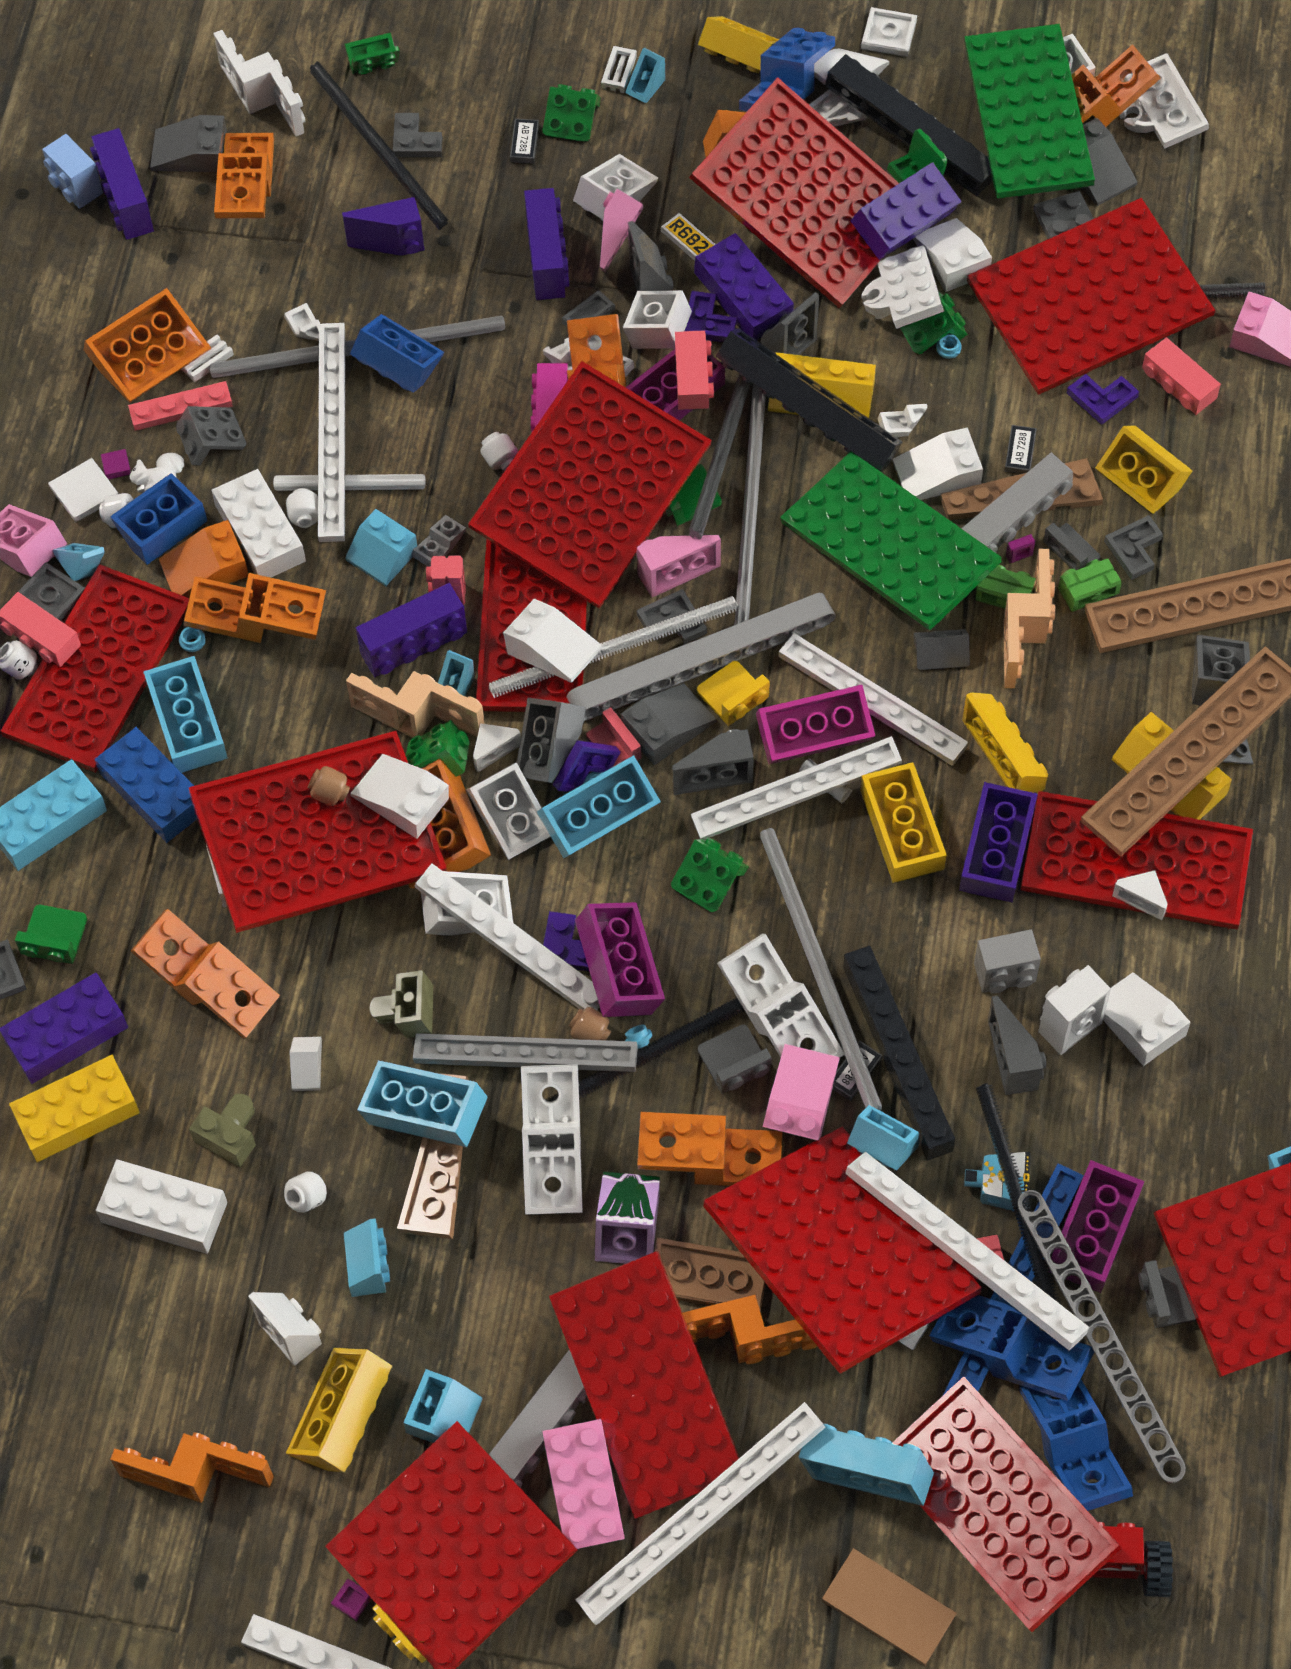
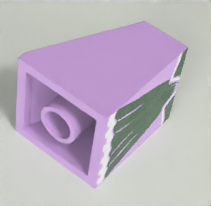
M603 1172L596 1216L595 1261L627 1264L654 1252L660 1177Z

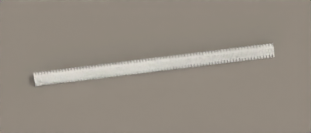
M731 596L697 610L695 609L694 611L692 610L691 612L670 618V620L667 619V621L664 620V622L661 621V623L659 622L658 624L656 623L655 625L606 641V643H600L602 649L593 659L597 661L598 657L600 660V656L603 659V655L606 658V654L609 657V653L612 656V652L615 655V651L618 654V650L621 653V649L624 652V648L627 651V647L629 649L630 646L634 648L633 645L637 647L636 643L640 646L639 642L643 645L642 641L645 644V640L649 643L648 639L652 642L651 638L655 641V637L656 639H658V636L661 638V635L664 637V633L667 636V632L670 635V631L673 634V630L676 633V629L679 632V628L682 631V627L685 630V626L688 629V625L691 628V624L694 627V623L697 625V622L699 624L700 621L703 623V620L706 622V618L708 621L709 617L713 620L712 616L716 619L715 615L719 618L718 614L722 617L721 613L725 615L724 612L728 614L727 611L731 613L730 610L734 612L733 609L737 611L738 604L734 597ZM535 666V668L527 669L517 673V675L514 674V676H507L501 680L489 683V689L495 698V694L497 697L498 693L501 696V692L505 694L504 691L508 693L507 690L511 692V688L514 691L513 687L517 690V686L520 689V685L523 688V684L526 687V683L529 686V682L532 685V681L534 683L535 680L539 682L538 679L542 681L541 677L543 680H545L544 676L548 679L547 675L551 678V673Z

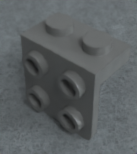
M187 406L176 425L177 433L181 437L185 452L192 465H201L210 449L243 450L246 446V441L234 412L228 407Z
M746 1025L735 1027L698 1046V1053L721 1094L735 1090L744 1083L760 1078L771 1071V1055L767 1048L761 1051Z
M1156 1260L1145 1262L1138 1276L1140 1287L1146 1293V1309L1149 1318L1153 1319L1154 1327L1160 1328L1197 1321L1175 1266L1158 1269Z

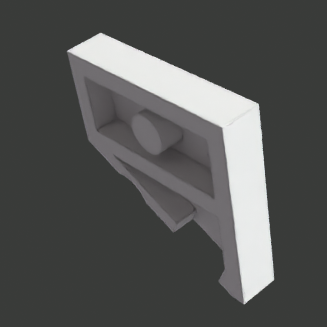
M830 89L809 104L834 127L868 118Z

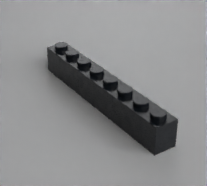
M845 54L828 71L824 86L909 148L914 131L919 128L922 129L931 138L935 146L945 154L947 165L944 173L976 197L991 183L993 177L988 156L976 149L972 143L958 136L954 130L947 128L933 115L918 107L914 101L907 99L896 88L885 83L877 74L863 67L859 61Z
M739 328L730 331L715 356L721 360V364L725 368L740 373L742 375L741 378L751 385L756 384L762 389L761 392L771 399L776 398L783 403L782 407L791 413L796 412L803 417L804 423L811 427L819 428L824 432L823 435L827 439L839 442L844 446V450L847 453L852 451L879 471L888 467L903 443Z
M871 946L844 954L843 969L879 1052L883 1055L882 1059L912 1128L919 1132L920 1146L926 1160L928 1161L953 1152L955 1137Z

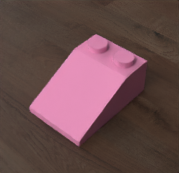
M616 189L615 193L610 191L603 203L605 210L600 269L603 272L607 271L628 235V222L633 221L635 223L643 210L642 203L619 189Z
M1248 292L1233 330L1230 348L1291 367V311L1272 298Z
M10 504L0 512V559L17 572L32 577L45 562L47 563L51 558L55 557L53 549L67 545L53 520Z
M703 535L701 539L697 537L692 538L691 536H660L653 540H646L637 547V573L652 598L720 567L721 539L719 535Z
M785 1044L769 1098L763 1127L819 1140L840 1057Z

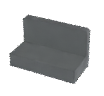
M1055 523L1046 527L1043 542L1071 569L1079 570L1092 560H1100L1101 555L1068 523H1065L1060 528Z
M966 629L913 633L917 668L919 670L967 667L970 665L969 635Z

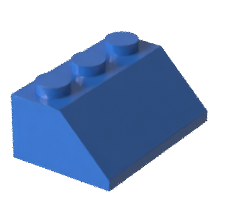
M382 314L360 329L350 352V355L357 358L360 363L369 365L377 370L381 376L390 378L404 390L413 393L424 385L444 354L442 350Z
M172 473L110 516L131 550L146 565L207 522L203 503Z

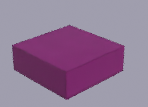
M126 449L101 454L107 479L131 474Z
M1031 534L1008 542L1006 558L1009 563H1014L1033 555L1035 540Z
M347 1578L331 1602V1606L357 1622L372 1598L361 1586Z

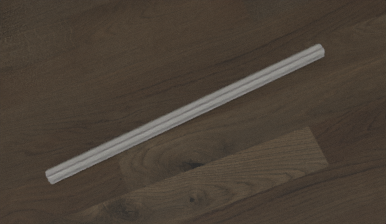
M495 316L410 330V332L429 343L502 331L505 329V321L503 316ZM356 340L345 341V356H350ZM319 346L211 363L210 373L213 378L319 361Z
M756 384L753 385L736 597L738 607L736 608L737 611H735L734 625L749 620L766 399V396L761 392L762 389Z
M772 828L763 830L760 833V838L865 1108L870 1105L880 1111L882 1104L775 831Z

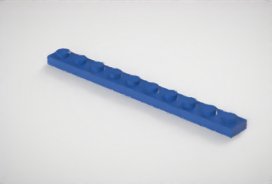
M1057 1164L1042 1194L1058 1227H1060L1084 1175L1061 1164ZM1039 1202L1034 1211H1036L1039 1208ZM1043 1223L1038 1226L1037 1234L1042 1238H1048L1053 1234L1054 1230L1051 1225ZM1021 1236L1008 1264L1033 1282L1035 1275L1032 1272L1033 1268L1030 1265L1031 1261L1028 1258L1027 1247H1025L1022 1240L1023 1237ZM996 1292L993 1293L992 1300L1011 1305ZM964 1352L944 1394L962 1377H965L979 1392L989 1372L983 1358Z

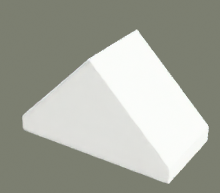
M480 723L473 754L475 770L477 772L483 770L520 747V731L516 728Z
M1155 871L1119 879L1115 884L1113 897L1160 920L1163 919L1168 904Z
M321 1037L293 1038L290 1049L292 1091L320 1090Z

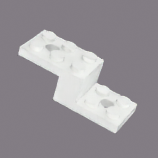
M223 30L215 32L214 38L219 64L248 113L252 114L276 103L294 135L304 134L303 123L306 120L300 107H303L302 100L298 93H293L289 78L282 75V68L278 60H273L269 52L245 61L241 54L237 55L235 52L236 47L231 37L227 38Z
M761 934L717 963L757 1032L769 1037L780 1057L782 1056L785 1044L800 1047L801 1041L807 1037L813 1042L812 1051L837 1057L845 1055L803 983L793 981L766 934ZM758 964L762 970L761 976L757 980H752L749 976V970L751 966Z
M578 1064L521 1066L525 1214L582 1212ZM545 1088H556L559 1093L558 1098L552 1102L546 1101L542 1096ZM549 1177L558 1178L561 1182L560 1189L554 1192L547 1190L545 1187L546 1179Z

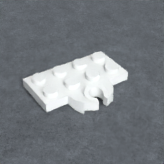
M1166 53L1147 61L1161 79L1120 114V119L1125 118L1130 113L1138 114L1136 118L1125 119L1124 126L1137 133L1155 131L1164 149L1208 130L1209 123L1169 55ZM1133 73L1128 74L1124 80L1126 82L1129 81Z
M924 245L911 248L908 251L879 261L878 267L881 277L867 285L861 296L868 313L874 315L876 319L884 318L891 314L896 329L944 312Z

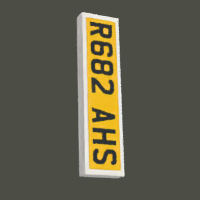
M680 213L661 226V232L694 261L695 256L716 245Z

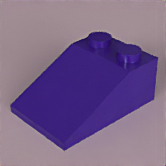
M415 197L342 213L348 247L395 255L414 254L425 250L421 219Z

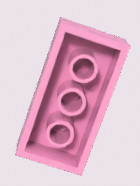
M601 1419L542 1431L561 1532L577 1549L625 1539Z

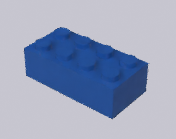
M137 727L95 758L100 775L166 843L198 819L189 794V787L194 785Z

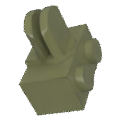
M423 970L396 974V989H392V995L373 998L369 1007L370 1013L379 1024L395 1022V1025L406 1038L416 1037V1033L432 1034L434 985Z
M235 1094L220 1114L204 1106L189 1128L193 1141L241 1168L256 1146L252 1132L245 1129L255 1113L253 1102L245 1094Z

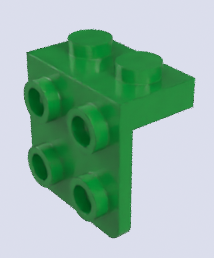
M391 32L345 43V50L352 74L358 72V75H364L372 72V69L377 67L388 69L394 67L399 59V47L394 46Z
M558 84V87L550 86L543 133L546 136L588 142L591 137L595 107L600 106L601 97L595 94V90L581 88V91L572 90V87L568 85Z
M919 128L914 131L908 154L888 163L887 170L898 183H901L933 162L943 176L947 159L945 154L935 146L931 138Z
M938 291L944 312L900 327L916 354H922L948 333L955 335L959 340L968 335L963 327L966 323L962 316L953 310L952 307L955 304L948 294L943 295Z
M697 464L665 512L667 517H673L677 526L693 519L707 475V471L702 464ZM718 492L715 493L711 510L722 504Z
M450 720L444 724H437L430 732L422 736L418 735L412 738L407 746L406 758L408 764L423 768L441 758L457 777L465 772L470 741L466 733L460 731L453 721Z
M707 837L706 840H694L671 882V887L708 911L716 912L736 876H744L749 866L743 863L744 858L732 851H729V853L720 849L721 844Z
M40 904L36 905L27 931H18L15 938L20 954L59 963L73 964L87 923V916L82 912Z

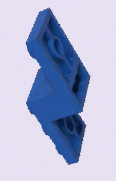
M803 28L791 29L761 55V83L739 100V110L748 111L777 77L803 100L814 91V64L835 46V37L826 35L824 32H807Z
M980 1295L940 1316L929 1335L935 1343L983 1358L994 1377L1067 1401L1070 1400L1094 1354L1092 1346L1080 1342L1068 1350L1048 1333L1040 1330L1039 1326L1012 1305ZM976 1319L975 1323L970 1327L962 1326L966 1320ZM1061 1361V1365L1057 1369H1048L1050 1363Z
M1081 1379L1069 1401L1052 1399L1054 1396L1019 1385L1020 1393L1041 1429L1045 1458L1055 1476L1087 1511L1133 1496L1132 1486L1109 1448L1106 1421ZM1091 1479H1096L1099 1482L1088 1483L1087 1481Z

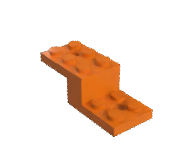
M1133 44L1096 77L1084 64L1072 74L1082 124L1093 115L1105 127L1108 126L1161 79ZM1133 73L1129 81L1123 82L1128 74Z
M225 133L224 153L218 154L214 207L215 219L265 218L266 197H271L274 153L273 133Z
M618 314L567 320L572 370H567L568 379L579 363L583 361L626 387ZM594 335L599 336L602 340V345L598 350H593L589 346V340Z
M252 573L248 575L246 588L195 576L183 626L261 643L264 629L315 640L326 590ZM216 602L221 605L222 609L213 611L209 609L208 604ZM297 605L302 609V612L294 614L289 611L288 607Z
M169 909L163 911L131 950L136 957L190 1004L203 1003L242 1038H247L280 996L219 941L209 945ZM167 940L174 942L176 945V952L173 956L167 955L164 952L163 945ZM238 991L245 993L247 996V1004L244 1007L237 1005L235 1002V995Z
M641 1112L638 1169L695 1172V1184L731 1186L781 1159L782 1131L727 1129L726 1116L655 1112ZM665 1136H671L675 1139L676 1143L672 1147L666 1148L660 1144V1140ZM754 1152L761 1157V1160L756 1164H750L745 1160V1156Z
M756 1295L683 1312L694 1343L697 1342V1339L709 1337L710 1339L724 1336L725 1332L730 1331L738 1363L755 1364L766 1356L782 1357L788 1355L794 1349L810 1350L817 1347L796 1320L764 1327Z
M183 1433L170 1466H168L169 1463L158 1457H152L151 1460L143 1458L141 1453L130 1448H125L124 1451L114 1449L110 1458L119 1476L200 1503L203 1501L215 1470L269 1488L274 1478L264 1455L255 1451H248V1454L237 1451L238 1448L235 1445L227 1442H221L220 1445L210 1442V1438L200 1433H193L192 1436Z

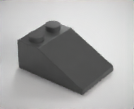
M198 115L155 129L151 171L217 172L218 154L224 153L225 133H227L224 116Z
M1096 118L1083 125L1095 177V185L1081 188L1099 206L1136 186L1137 180L1113 135Z
M633 221L628 222L629 268L636 291L673 290L671 275H666L665 272L667 270L665 256H660L658 246Z
M815 292L789 314L783 315L776 326L764 332L761 337V344L775 354L777 352L800 355L817 340L819 295Z
M1204 635L1196 636L1192 678V704L1201 706L1250 661L1249 642Z
M684 683L643 698L621 713V721L641 745V751L654 765L717 722L712 713Z
M535 698L527 699L517 764L525 778L553 782L581 735L586 707Z
M732 729L726 733H721L674 764V795L753 783V753L748 729Z
M993 996L988 1014V1023L1005 1095L1038 1090L1040 1080L1044 1079L1043 1069L1046 1068L1044 1052H1039L1035 1039L998 996Z

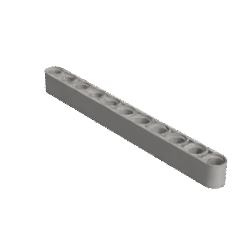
M823 593L813 594L578 686L567 694V699L570 704L586 707L584 721L601 715L602 712L610 707L613 710L726 666L732 661L741 660L787 642L794 633L802 636L825 627L835 619L836 615Z
M1025 1191L1018 1199V1208L1074 1316L1089 1327L1085 1336L1090 1346H1092L1102 1369L1159 1476L1167 1483L1178 1482L1185 1474L1186 1467L1045 1200L1037 1191ZM1031 1197L1039 1201L1040 1206L1036 1211L1028 1212L1023 1208V1203L1027 1198ZM1043 1223L1051 1225L1054 1230L1053 1234L1048 1238L1040 1237L1036 1232L1039 1225ZM1061 1249L1067 1254V1260L1063 1264L1052 1262L1050 1255L1054 1250ZM1071 1275L1077 1276L1081 1280L1080 1288L1074 1291L1067 1289L1064 1285L1065 1279ZM1087 1301L1094 1305L1095 1312L1092 1316L1084 1317L1079 1313L1078 1307L1082 1302ZM1096 1328L1106 1329L1109 1333L1108 1341L1102 1344L1095 1342L1092 1337L1093 1331ZM1112 1354L1121 1356L1123 1366L1118 1370L1110 1369L1106 1364L1108 1356ZM1124 1381H1132L1137 1385V1393L1134 1396L1126 1397L1122 1394L1120 1386ZM1145 1407L1150 1410L1152 1418L1148 1423L1142 1424L1135 1419L1134 1414L1138 1408ZM1154 1434L1162 1435L1166 1441L1165 1448L1160 1451L1152 1449L1149 1445V1438ZM1167 1461H1175L1180 1466V1473L1177 1477L1170 1478L1165 1475L1163 1466Z

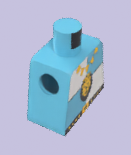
M1030 1152L1013 1153L1010 1156H1014L1011 1159H1015V1161L1012 1162L1017 1163L1014 1166H1018L1014 1169H1019L1016 1173H1020L1017 1176H1021L1018 1178V1180H1022L1019 1183H1023L1020 1187L1024 1186L1021 1190L1028 1191ZM996 1154L984 1156L982 1170H965L964 1186L981 1188V1203L1014 1211V1206L1011 1203L1012 1199H1010L1009 1192H1007L1006 1182L1003 1179L1004 1175H1002L1003 1172H1001V1165H999V1158H997Z

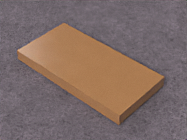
M657 1238L654 1252L658 1251L677 1300L711 1306L756 1295L761 1313L766 1283L741 1252Z
M854 1548L822 1598V1602L923 1666H926L957 1614Z

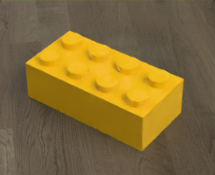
M914 763L862 775L860 791L892 882L895 883L945 870L947 855Z
M113 1055L9 1103L36 1162L140 1113Z

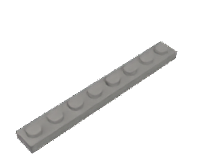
M416 1033L413 1061L418 1064L496 1067L578 1064V1070L635 1072L638 1045L637 1042Z

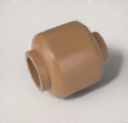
M328 766L322 767L321 770L316 768L307 787L311 790L310 795L313 799L328 806H334L338 800L343 802L350 789L349 786H346V775Z
M586 1007L584 1010L579 1008L568 1026L571 1028V1037L578 1040L606 1041L611 1033L607 1029L609 1018L603 1017L602 1013L592 1007Z

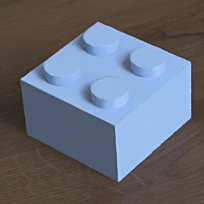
M67 134L42 149L45 157L43 162L49 171L48 179L54 188L59 187L62 190L65 199L69 203L73 202L80 209L103 194L95 162Z

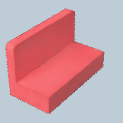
M610 707L602 712L603 723L586 733L587 739L592 743L616 746L621 751L613 767L633 755L637 761L641 759V745L614 710Z

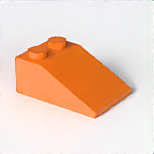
M229 520L203 528L159 558L170 590L188 598L191 594L195 576L227 584L248 577L246 562Z

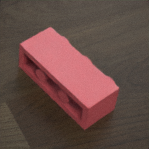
M705 331L675 332L678 410L709 408V398H714L713 383H708V377H713L712 362H707V356H711V341H706Z
M1167 337L1145 354L1142 369L1146 375L1154 378L1167 393L1176 397L1184 408L1191 410L1195 415L1217 399L1221 384Z
M19 592L0 610V628L9 636H16L20 642L30 649L33 648L38 651L41 658L48 663L53 662L61 667L81 646L76 631Z

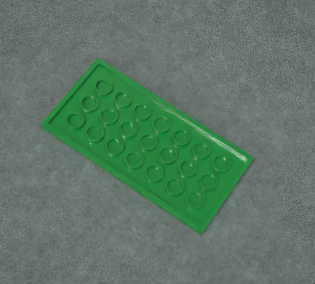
M1060 24L965 36L964 44L997 199L1094 186L1095 177Z
M852 451L780 517L782 524L929 631L1002 562L1000 555Z

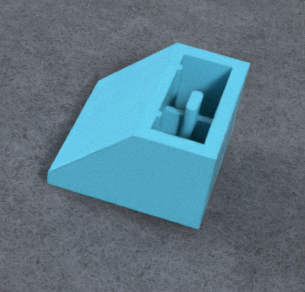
M868 1105L857 1117L847 1143L855 1147L859 1152H867L884 1166L897 1171L918 1148L920 1138L918 1131Z
M369 1219L344 1233L348 1283L352 1297L386 1292L385 1282H390L383 1228H378L376 1219Z
M426 1369L404 1420L406 1433L434 1443L456 1421L469 1433L483 1399L456 1380Z

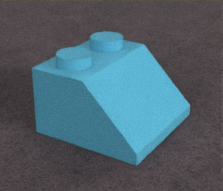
M375 509L359 526L346 555V561L384 586H387L412 559L413 549L417 547L416 535Z

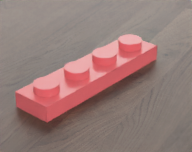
M226 381L128 405L135 431L180 420L187 406L233 407Z

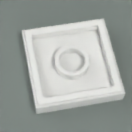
M871 7L861 49L908 57L917 23V15Z
M92 458L48 483L50 489L75 522L99 510L100 504L106 496L118 494Z

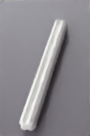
M423 474L345 475V490L424 489L426 485L425 475ZM318 475L274 476V489L276 491L297 490L300 488L318 490Z

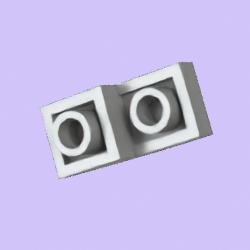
M445 515L430 528L429 536L413 549L412 557L426 566H431V558L433 556L446 557L466 531V527Z

